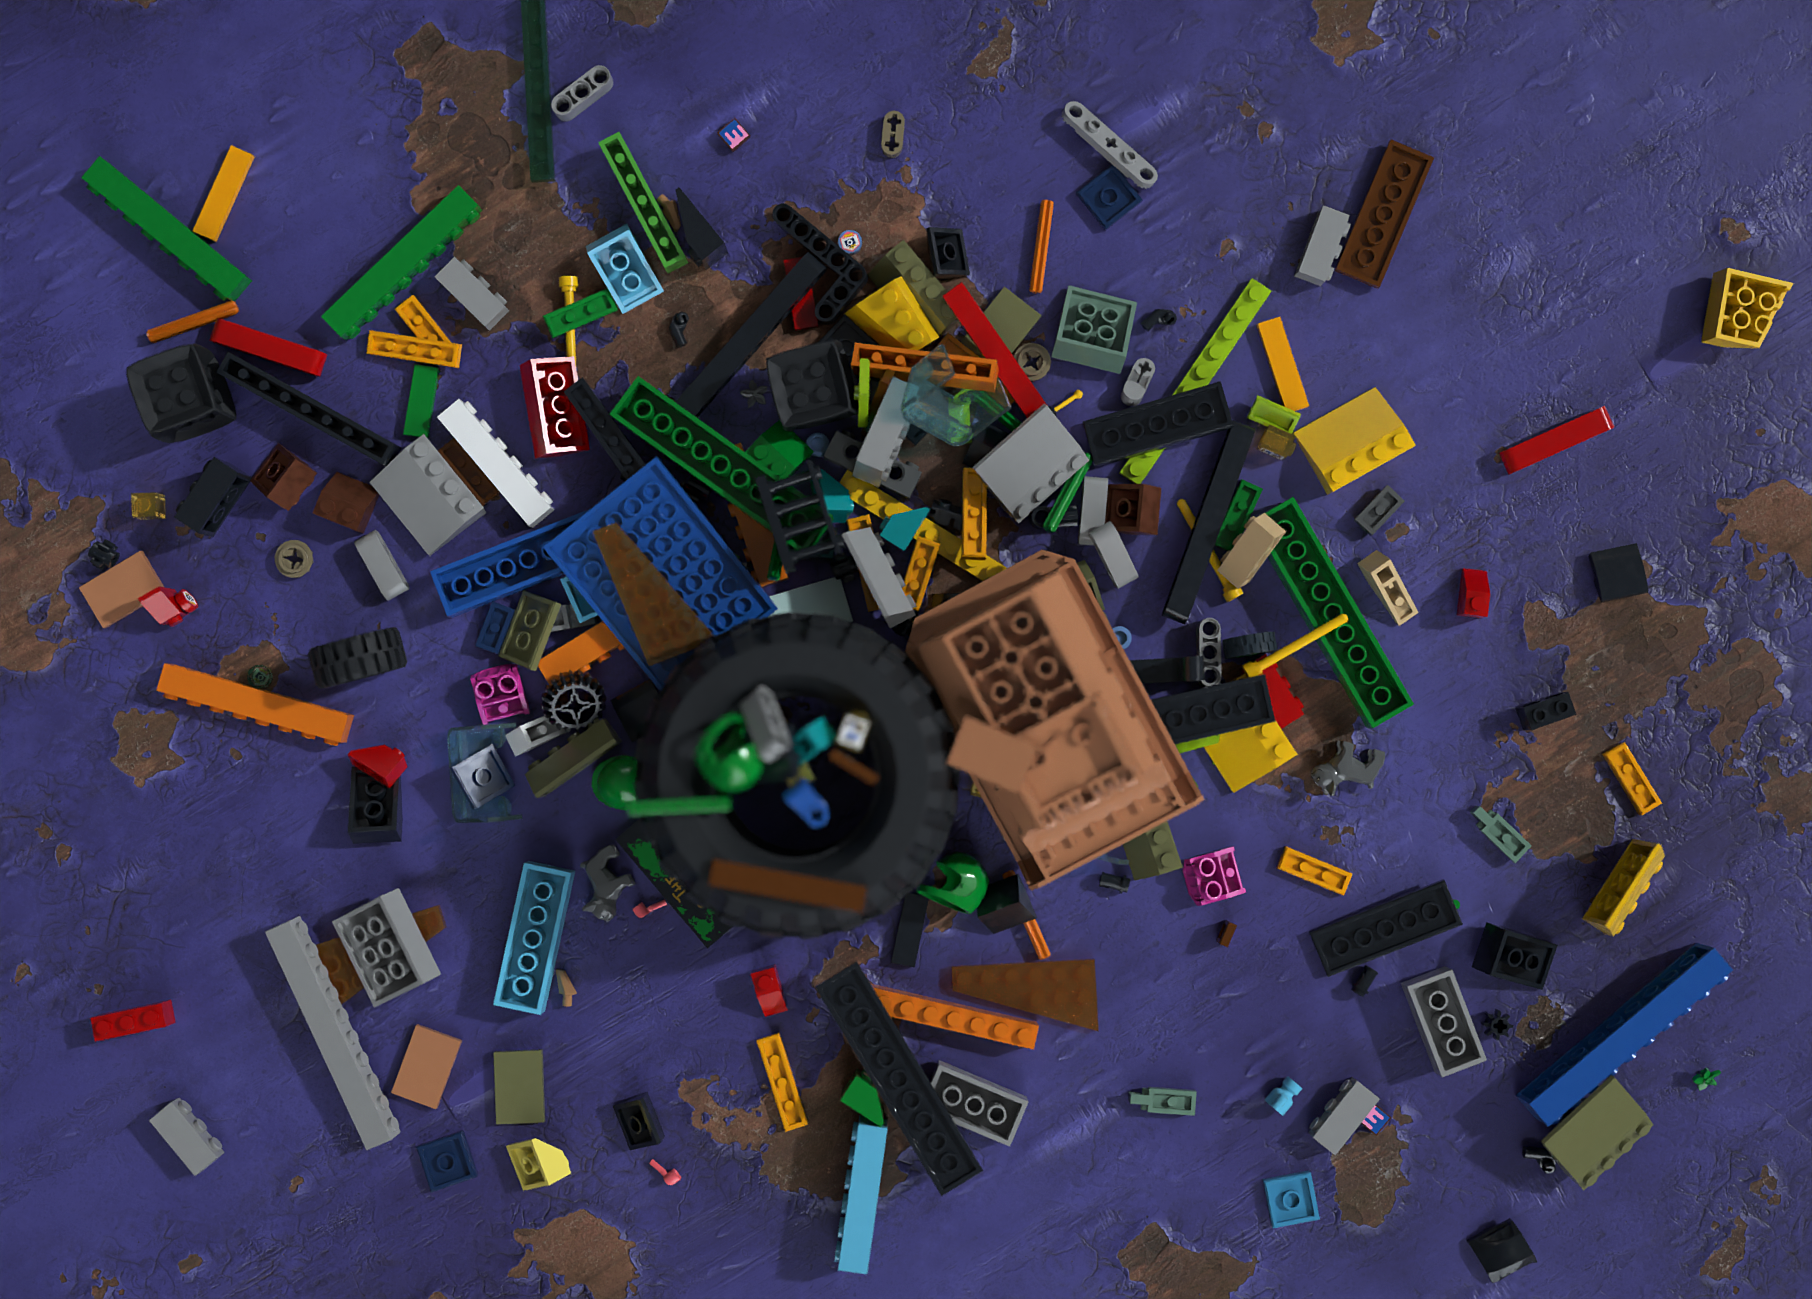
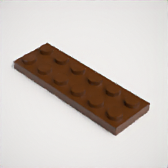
M1392 139L1388 142L1334 271L1376 289L1380 288L1434 157Z

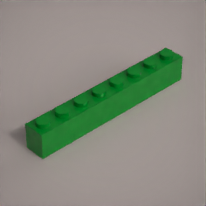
M99 156L81 177L88 183L86 186L88 190L96 196L102 194L106 198L105 204L114 211L120 209L125 213L122 218L132 226H135L137 223L143 229L140 232L151 241L154 238L161 244L158 247L169 256L172 253L179 258L176 261L187 271L190 268L197 273L195 278L205 286L210 283L215 288L213 293L225 301L228 298L235 302L252 282L249 277L102 157Z
M458 185L321 317L346 341L349 338H355L360 333V328L366 322L373 321L378 315L377 311L383 306H388L395 299L394 295L400 289H406L412 283V278L417 273L424 272L434 257L442 255L446 250V245L452 240L455 241L460 238L464 232L463 229L468 224H474L480 218V213L483 210Z

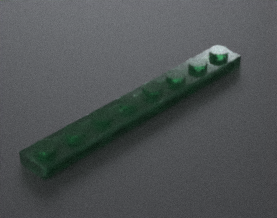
M521 0L530 181L532 183L554 182L556 180L546 0Z

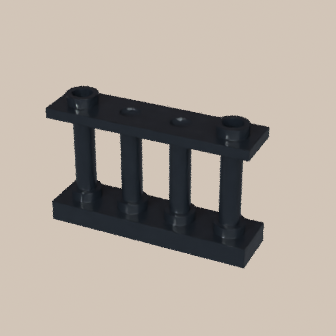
M812 460L807 461L808 471L775 482L772 480L768 481L765 475L755 478L779 555L787 574L797 571L795 564L799 563L798 560L835 549L837 556L840 557L843 556L841 549L845 548L841 534L836 535L819 480L823 479L819 465L814 466ZM813 480L816 494L782 505L780 503L775 504L773 495L777 494L776 491ZM820 503L824 514L823 517L790 528L782 526L780 518L784 517L783 514ZM824 526L828 527L831 540L797 551L794 549L790 550L787 541L791 540V537Z

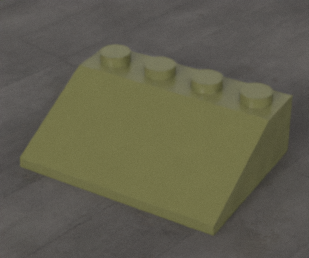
M1611 1075L1541 1142L1564 1173L1584 1191L1588 1186H1592L1605 1170L1613 1167L1615 1161L1623 1153L1630 1151L1633 1144L1639 1138L1647 1135L1653 1123L1616 1078Z

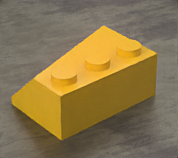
M1731 268L1713 273L1701 342L1720 347L1760 348L1772 325L1774 315L1781 308L1784 302L1782 301L1787 291H1790L1794 283Z
M902 276L892 280L844 313L881 346L920 350L939 338V335Z

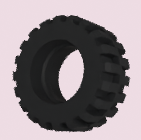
M395 627L329 642L310 648L308 652L315 683L320 689L406 667L407 664L400 632Z

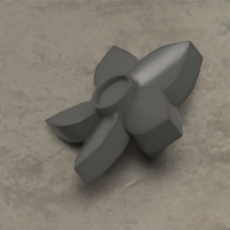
M751 379L749 389L740 392L742 396L748 398V408L752 407L755 402L766 405L763 394L766 392L767 386H759L757 388L756 383Z

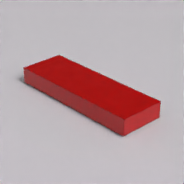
M802 257L784 260L786 275ZM812 288L792 310L795 331L819 327L814 312L815 302Z

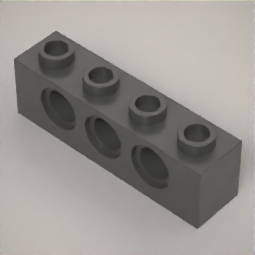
M843 430L842 433L836 431L824 454V459L853 473L857 458H848L846 451L851 447H855L860 453L864 442L861 443L854 440L855 435ZM896 458L891 468L900 469L902 472L901 478L893 480L888 476L887 481L882 480L880 486L910 500L922 472L918 471L919 466L909 461L904 464Z

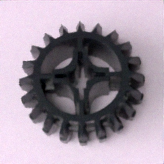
M569 670L567 676L560 672V679L552 678V685H546V692L542 693L543 701L541 706L544 710V716L546 719L549 718L548 720L551 725L556 724L559 730L565 727L568 733L572 728H575V731L578 733L579 727L583 726L587 730V724H594L593 720L602 718V710H606L605 701L607 697L604 693V687L596 677L592 679L589 672L584 676L580 670L576 675H573V672ZM576 688L587 690L590 693H586V691H579ZM573 695H575V698H576V702H574V705H575L574 708H573V705H572V701H574Z

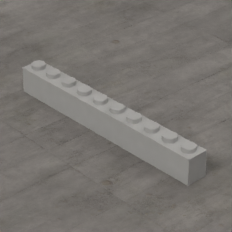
M298 916L266 931L267 938L366 1150L392 1140L400 1133L399 1123L393 1117L389 1108V1101L379 1087V1080L369 1065L367 1054L363 1052L360 1046L358 1034L353 1030L348 1020L347 1011L340 1003L338 991L328 977V970L320 960L317 946L312 942L308 934L306 923Z

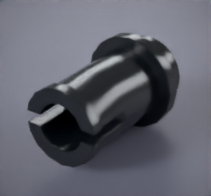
M1102 871L1099 887L1117 890L1120 894L1122 892L1127 893L1130 879L1126 878V875L1120 877Z
M1365 965L1356 982H1352L1351 985L1353 987L1351 990L1361 997H1364L1365 994L1368 995L1369 992L1367 990L1376 975H1378V972Z

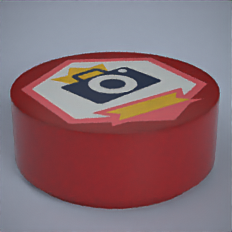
M181 589L175 594L176 602L186 612L192 613L198 608L196 599L187 590Z

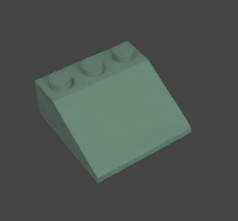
M1068 285L1051 357L1120 374L1127 355L1137 302Z

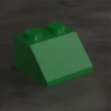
M779 420L760 435L745 453L781 479L793 476L812 456L814 451L793 431H785Z
M857 1068L843 1089L840 1101L882 1127L884 1124V1111L880 1094L865 1069L861 1071Z

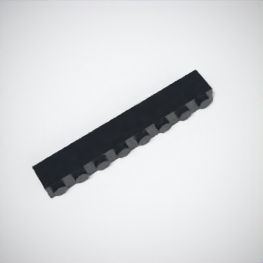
M227 352L216 372L384 466H387L401 449L398 445L230 352Z

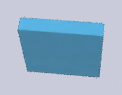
M1309 1170L1263 1179L1272 1228L1320 1219L1312 1176Z

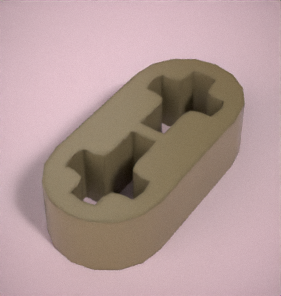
M898 111L888 112L883 120L881 147L884 155L890 158L899 156L903 149L905 120L904 116ZM893 117L897 118V122H901V124L896 125V132L891 131V123H887L892 121ZM891 137H895V145L899 146L895 147L894 151H889V147L885 146L890 144Z

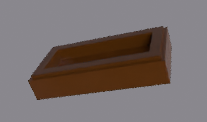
M836 749L833 750L829 757L830 760L870 784H875L879 775Z

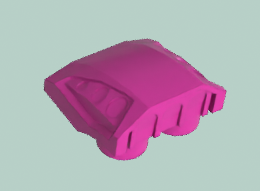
M504 664L484 669L471 675L470 680L483 725L517 714H530L518 664Z
M1234 846L1184 860L1183 874L1190 897L1197 906L1246 893L1245 888L1242 887L1235 861Z

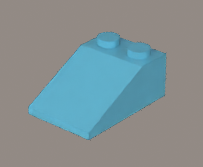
M628 224L586 246L587 254L622 314L664 292Z

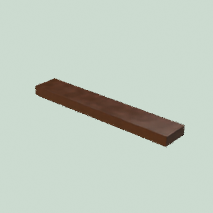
M713 859L709 881L711 886L863 913L867 886Z

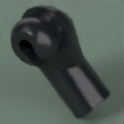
M1155 309L1140 324L1149 332L1156 324H1175L1177 316L1172 310Z
M685 312L676 313L668 328L677 348L688 344L683 334L689 321V316Z
M1523 1146V1158L1536 1159L1545 1173L1549 1174L1555 1171L1556 1162L1546 1148Z

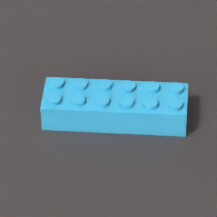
M532 861L524 863L493 1005L538 1015L545 1012L575 870Z
M859 1115V1122H854L851 1141H856L855 1146L850 1145L848 1165L852 1166V1170L847 1169L845 1189L849 1190V1193H844L841 1210V1213L846 1215L845 1218L840 1217L838 1238H842V1242L837 1241L834 1262H839V1271L867 1274L888 1119H884V1124L880 1127L865 1116Z

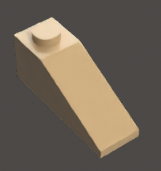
M1376 550L1357 563L1365 579L1398 626L1419 613L1392 561Z

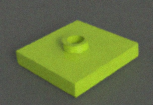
M860 358L859 386L854 385V400H859L858 427L868 426L870 360Z

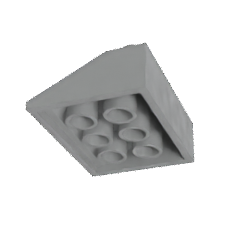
M1044 403L972 468L1003 510L1017 523H1020L1085 465L1089 459L1080 445Z
M424 434L402 450L370 481V484L429 556L486 514L484 507Z
M399 888L332 921L374 1007L441 975Z

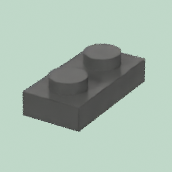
M1386 485L1354 518V521L1372 536L1405 501L1389 485Z

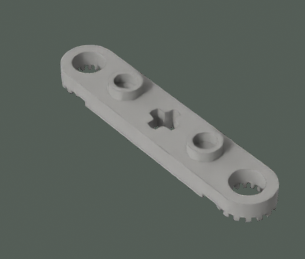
M1071 101L1066 104L1062 111V118H1064L1063 121H1066V124L1072 126L1078 135L1127 178L1130 177L1138 187L1141 186L1142 189H1147L1154 185L1158 178L1154 167L1081 103ZM1069 110H1076V113L1078 112L1079 117H1073L1070 114ZM1111 143L1113 146L1109 148L1106 144ZM1140 172H1146V175L1149 174L1150 180L1142 178Z

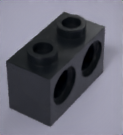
M1559 692L1515 708L1523 730L1531 731L1577 715L1569 692Z

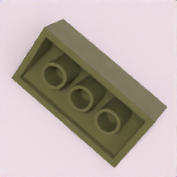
M904 240L885 254L868 273V277L878 289L902 276L939 335V338L959 322L942 298V295L947 292L946 289ZM936 340L928 344L927 347L932 345Z
M599 718L594 719V724H587L588 729L582 734L576 732L567 738L568 744L562 748L559 745L554 747L547 753L549 757L541 762L538 759L528 766L530 771L525 773V776L536 798L547 796L622 742L606 718L601 720Z
M1168 821L1122 844L1134 881L1183 868Z

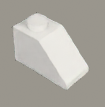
M543 716L519 726L505 736L516 757L566 733L564 727L561 730L557 729L556 724L551 725L548 720L549 718L546 719Z

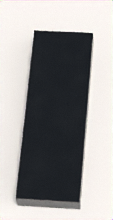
M910 892L905 895L891 963L915 968L929 901L928 898Z

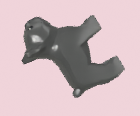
M1336 741L1337 752L1331 757L1329 762L1316 765L1311 770V778L1315 784L1323 789L1326 796L1328 794L1334 796L1337 785L1342 781L1364 784L1369 789H1372L1374 787V780L1384 764L1385 752L1368 749V759L1362 763L1353 757L1354 743Z
M614 844L600 849L596 855L580 864L581 868H585L594 888L592 899L581 909L592 912L598 919L609 922L615 917L617 911L616 902L626 886L631 887L636 884L631 874L617 877L607 868L610 859L620 855Z

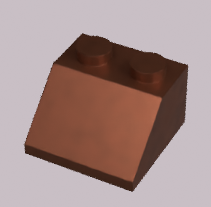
M278 443L251 478L250 482L267 498L289 511L292 506L298 503L304 490L313 483L317 472Z
M336 472L321 491L312 513L364 533L379 498V493L369 484Z
M1108 484L1105 523L1111 521L1118 533L1157 535L1162 488L1147 484Z

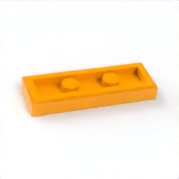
M411 295L395 308V311L416 337L452 343L414 295Z
M921 536L917 537L904 578L906 586L902 588L905 595L910 594L916 604V607L913 609L916 611L920 610L941 545L939 542Z
M1621 742L1602 754L1639 815L1642 816L1662 804L1625 742Z
M1287 846L1284 847L1276 867L1343 896L1352 877L1350 872Z

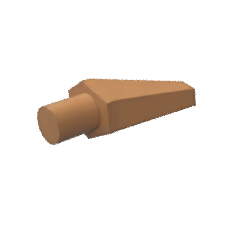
M661 194L657 198V202L664 208L662 213L669 221L673 230L677 232L681 222L676 201H670L664 194Z
M556 969L559 994H563L562 1006H572V995L577 994L566 971Z

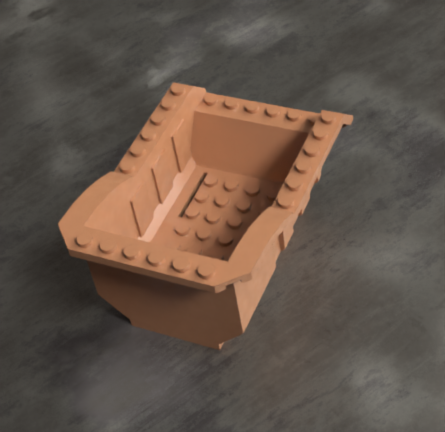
M1040 550L914 619L905 652L936 688L953 725L955 741L965 717L969 716L1037 745L1018 793L969 773L1015 857L1030 890L1040 888L1187 811L1204 800L1075 559Z

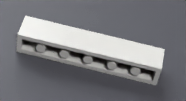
M460 399L456 400L437 418L527 525L532 528L554 511L550 505L553 503L552 499L545 491L540 493L535 487L538 484L529 473L525 475L520 468L523 465L514 455L510 457L505 452L508 447L499 437L494 439L489 433L492 431V428L484 419L478 420L474 415L477 410L469 401L464 403Z

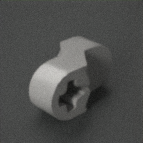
M1141 358L1135 362L1121 393V400L1127 406H1136L1141 402L1155 372V364L1151 360Z

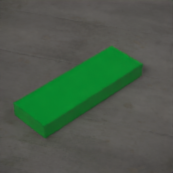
M607 288L543 316V320L553 339L614 313L618 309Z
M415 364L404 435L420 437L424 434L427 439L429 438L440 372L439 368Z
M1243 479L1239 481L1215 543L1216 547L1227 552L1233 549L1234 545L1232 543L1238 535L1243 534L1244 526L1251 517L1263 490L1262 488Z

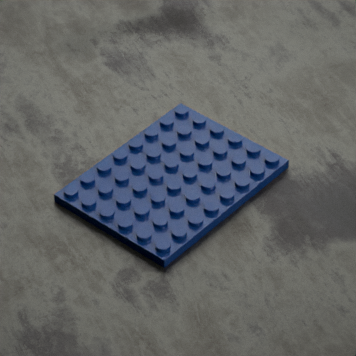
M655 457L543 547L660 691L675 666L688 658L709 637L729 630L730 627L748 619L768 617L778 609L776 604L658 457Z

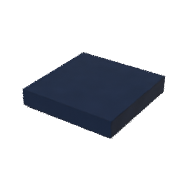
M1113 164L1076 193L1105 231L1143 201Z
M493 744L450 767L473 810L515 786Z
M464 1130L416 1147L431 1193L478 1176Z

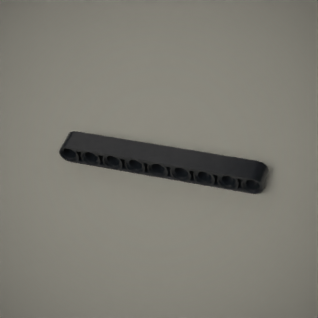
M810 252L806 253L676 400V403L698 418L824 275L827 267Z
M1232 420L1234 428L1227 430L1162 612L1163 617L1184 625L1191 613L1255 433V428Z

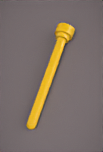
M559 277V287L564 292V305L567 306L574 303V292H576L578 287V277ZM574 329L566 333V357L574 356L576 363Z
M1179 499L1177 506L1192 530L1196 518L1184 499ZM1213 550L1209 562L1224 587L1222 589L1224 594L1222 595L1228 603L1244 593L1241 588L1237 589L1217 571L1221 566V562Z
M1341 614L1259 662L1255 660L1254 662L1249 661L1242 665L1247 677L1262 674V670L1346 623L1348 616Z

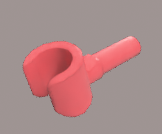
M664 899L646 908L644 903L641 902L633 908V912L637 917L642 918L653 910L667 905Z
M654 1159L649 1163L661 1173L666 1184L673 1185L681 1179L676 1169L673 1168L667 1172Z

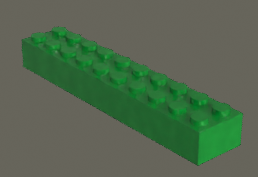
M637 376L610 415L625 428L772 533L755 478L765 475L768 481L772 480L773 482L781 480V478ZM793 486L776 491L777 494L773 495L775 504L780 503V505L807 497ZM814 504L783 514L784 517L780 518L783 527L787 526V528L823 517L824 514L821 506ZM830 514L831 520L833 521L834 517L832 516V514ZM824 526L791 537V540L787 541L788 545L796 551L816 545L828 527Z
M1292 497L1267 511L1265 514L1286 531L1267 558L1310 632L1341 614L1348 616L1346 623L1316 639V642L1366 728H1374L1414 705L1295 498Z

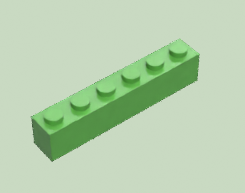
M620 132L598 142L667 274L688 264L686 256Z

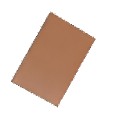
M139 551L80 586L79 589L101 626L108 628L143 607L138 600L139 597L158 586H164L144 552Z
M966 716L947 764L1018 793L1037 745Z
M417 1024L391 1093L437 1109L462 1040Z

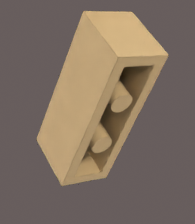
M1265 513L1258 517L1253 516L1247 521L1244 526L1246 528L1245 532L1235 538L1232 543L1234 545L1233 549L1226 552L1220 560L1222 564L1217 571L1237 589L1251 581L1286 532Z

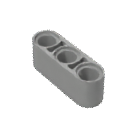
M597 65L556 95L551 105L557 118L564 122L570 121L609 92L613 87V79L609 70L605 66ZM598 76H607L605 82L596 83ZM580 90H588V94L585 97H577ZM562 104H569L567 111H558Z
M1084 476L1078 532L1079 545L1094 546L1089 533L1105 524L1108 478Z
M1111 521L1089 533L1107 573L1117 589L1139 578L1126 548Z
M377 530L354 541L359 554L386 600L389 601L410 589L400 568Z
M1214 618L1203 619L1196 626V656H1204L1203 649L1206 646H1210L1214 650L1213 658L1206 659L1204 657V672L1211 670L1215 678L1211 683L1199 680V684L1203 687L1217 685L1221 681V628L1219 622ZM1206 622L1211 623L1214 627V631L1210 636L1204 634L1202 629Z
M763 686L758 687L741 702V709L758 755L763 760L771 762L790 747L791 743L773 694Z

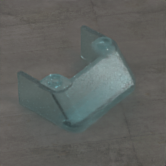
M940 344L912 367L900 410L906 421L952 446H961L1010 410L1011 405L999 378H997L995 393L962 389L953 396L939 388L955 375L945 346Z
M516 723L476 725L449 729L447 743L452 814L457 823H484L522 819V814H510L511 803L505 796H497L473 810L450 767L493 744L495 749L501 748L506 741L504 728H516Z

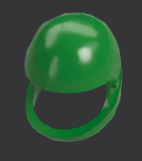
M729 714L717 721L703 736L695 751V761L701 772L711 784L722 792H740L750 787L761 775L763 768V759L758 755L755 745L747 746L744 741L745 720L739 714ZM737 721L730 737L720 749L713 753L711 749L713 739L726 725Z
M629 755L611 757L596 767L592 776V788L599 801L609 807L627 811L628 802L636 801L633 784L637 772V760H635V757Z
M956 851L943 856L936 863L946 876L945 884L940 889L919 884L916 887V892L945 907L970 915L984 898L989 880L986 870L977 859L968 853Z

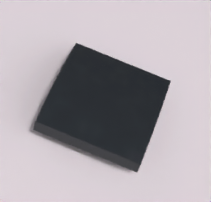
M1637 543L1591 552L1588 557L1596 577L1594 584L1601 602L1648 593L1646 573Z
M784 724L790 739V747L771 762L763 760L762 772L756 780V784L764 785L798 779L800 754L793 752L795 726ZM750 734V745H751V744H754V743H753V740H752V737H751V734Z

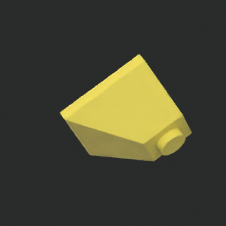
M536 1138L506 1146L523 1191L549 1186L571 1174L568 1159L564 1156L563 1151Z

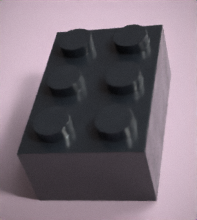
M216 457L204 465V473L199 480L193 482L189 489L190 494L186 500H182L176 508L177 513L174 518L195 532L214 537L252 478L231 463Z

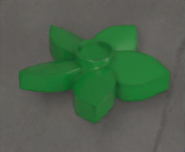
M1708 1068L1700 1071V1074L1695 1075L1692 1080L1697 1084L1699 1091H1701L1708 1084L1717 1086L1714 1078L1720 1075L1721 1072L1720 1070L1710 1072Z

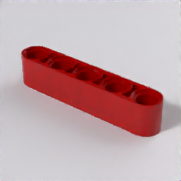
M220 318L216 319L210 341L317 377L321 376L328 355L321 351Z
M1603 406L1502 451L1499 455L1509 475L1614 428V424L1606 407Z

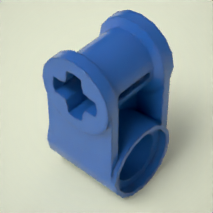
M803 777L799 778L782 794L788 804L798 811L810 825L819 827L827 822L829 817L827 804ZM821 809V815L816 813L812 815V810L819 811Z

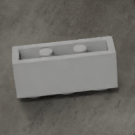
M1324 205L1321 207L1294 277L1318 286L1331 279L1334 271L1331 265L1333 259H1338L1341 253L1342 246L1339 243L1342 236L1346 237L1351 224L1347 222L1350 215Z
M453 257L435 278L490 331L509 312L504 306L507 301L498 292L493 295L488 290L491 285L482 276L476 278L471 273L473 268L464 259L459 262Z
M1353 1077L1342 1083L1339 1088L1340 1093L1335 1099L1332 1098L1327 1102L1324 1107L1326 1111L1320 1118H1315L1309 1127L1311 1130L1308 1133L1334 1155L1339 1152L1380 1099Z
M178 1098L169 1103L149 1121L193 1175L196 1176L225 1152L222 1150L220 1141L208 1133L206 1124L193 1115L191 1106L186 1101Z

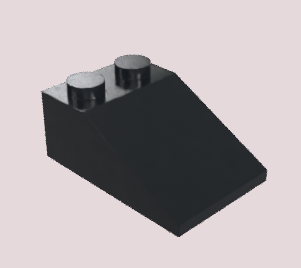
M678 187L675 191L686 241L690 248L687 252L698 268L702 265L705 270H708L728 254L726 245L680 187Z
M352 767L348 834L353 844L402 842L401 775L388 788L357 767Z
M1486 922L1472 968L1493 977L1543 990L1558 945Z

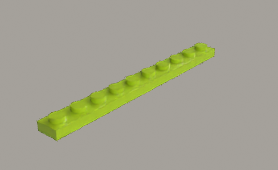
M1253 278L1249 281L1173 395L1206 386L1210 383L1271 293L1270 289ZM1165 448L1129 458L1119 474L1134 484H1141Z

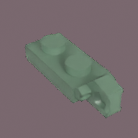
M1477 805L1470 811L1479 821L1476 824L1479 831L1513 863H1516L1531 847L1498 813H1494L1492 810L1486 812Z
M1142 1087V1092H1129L1128 1102L1130 1104H1141V1110L1151 1113L1194 1116L1197 1091Z

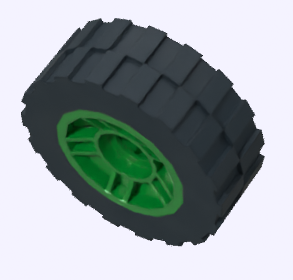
M1274 631L1222 640L1225 659L1278 651Z

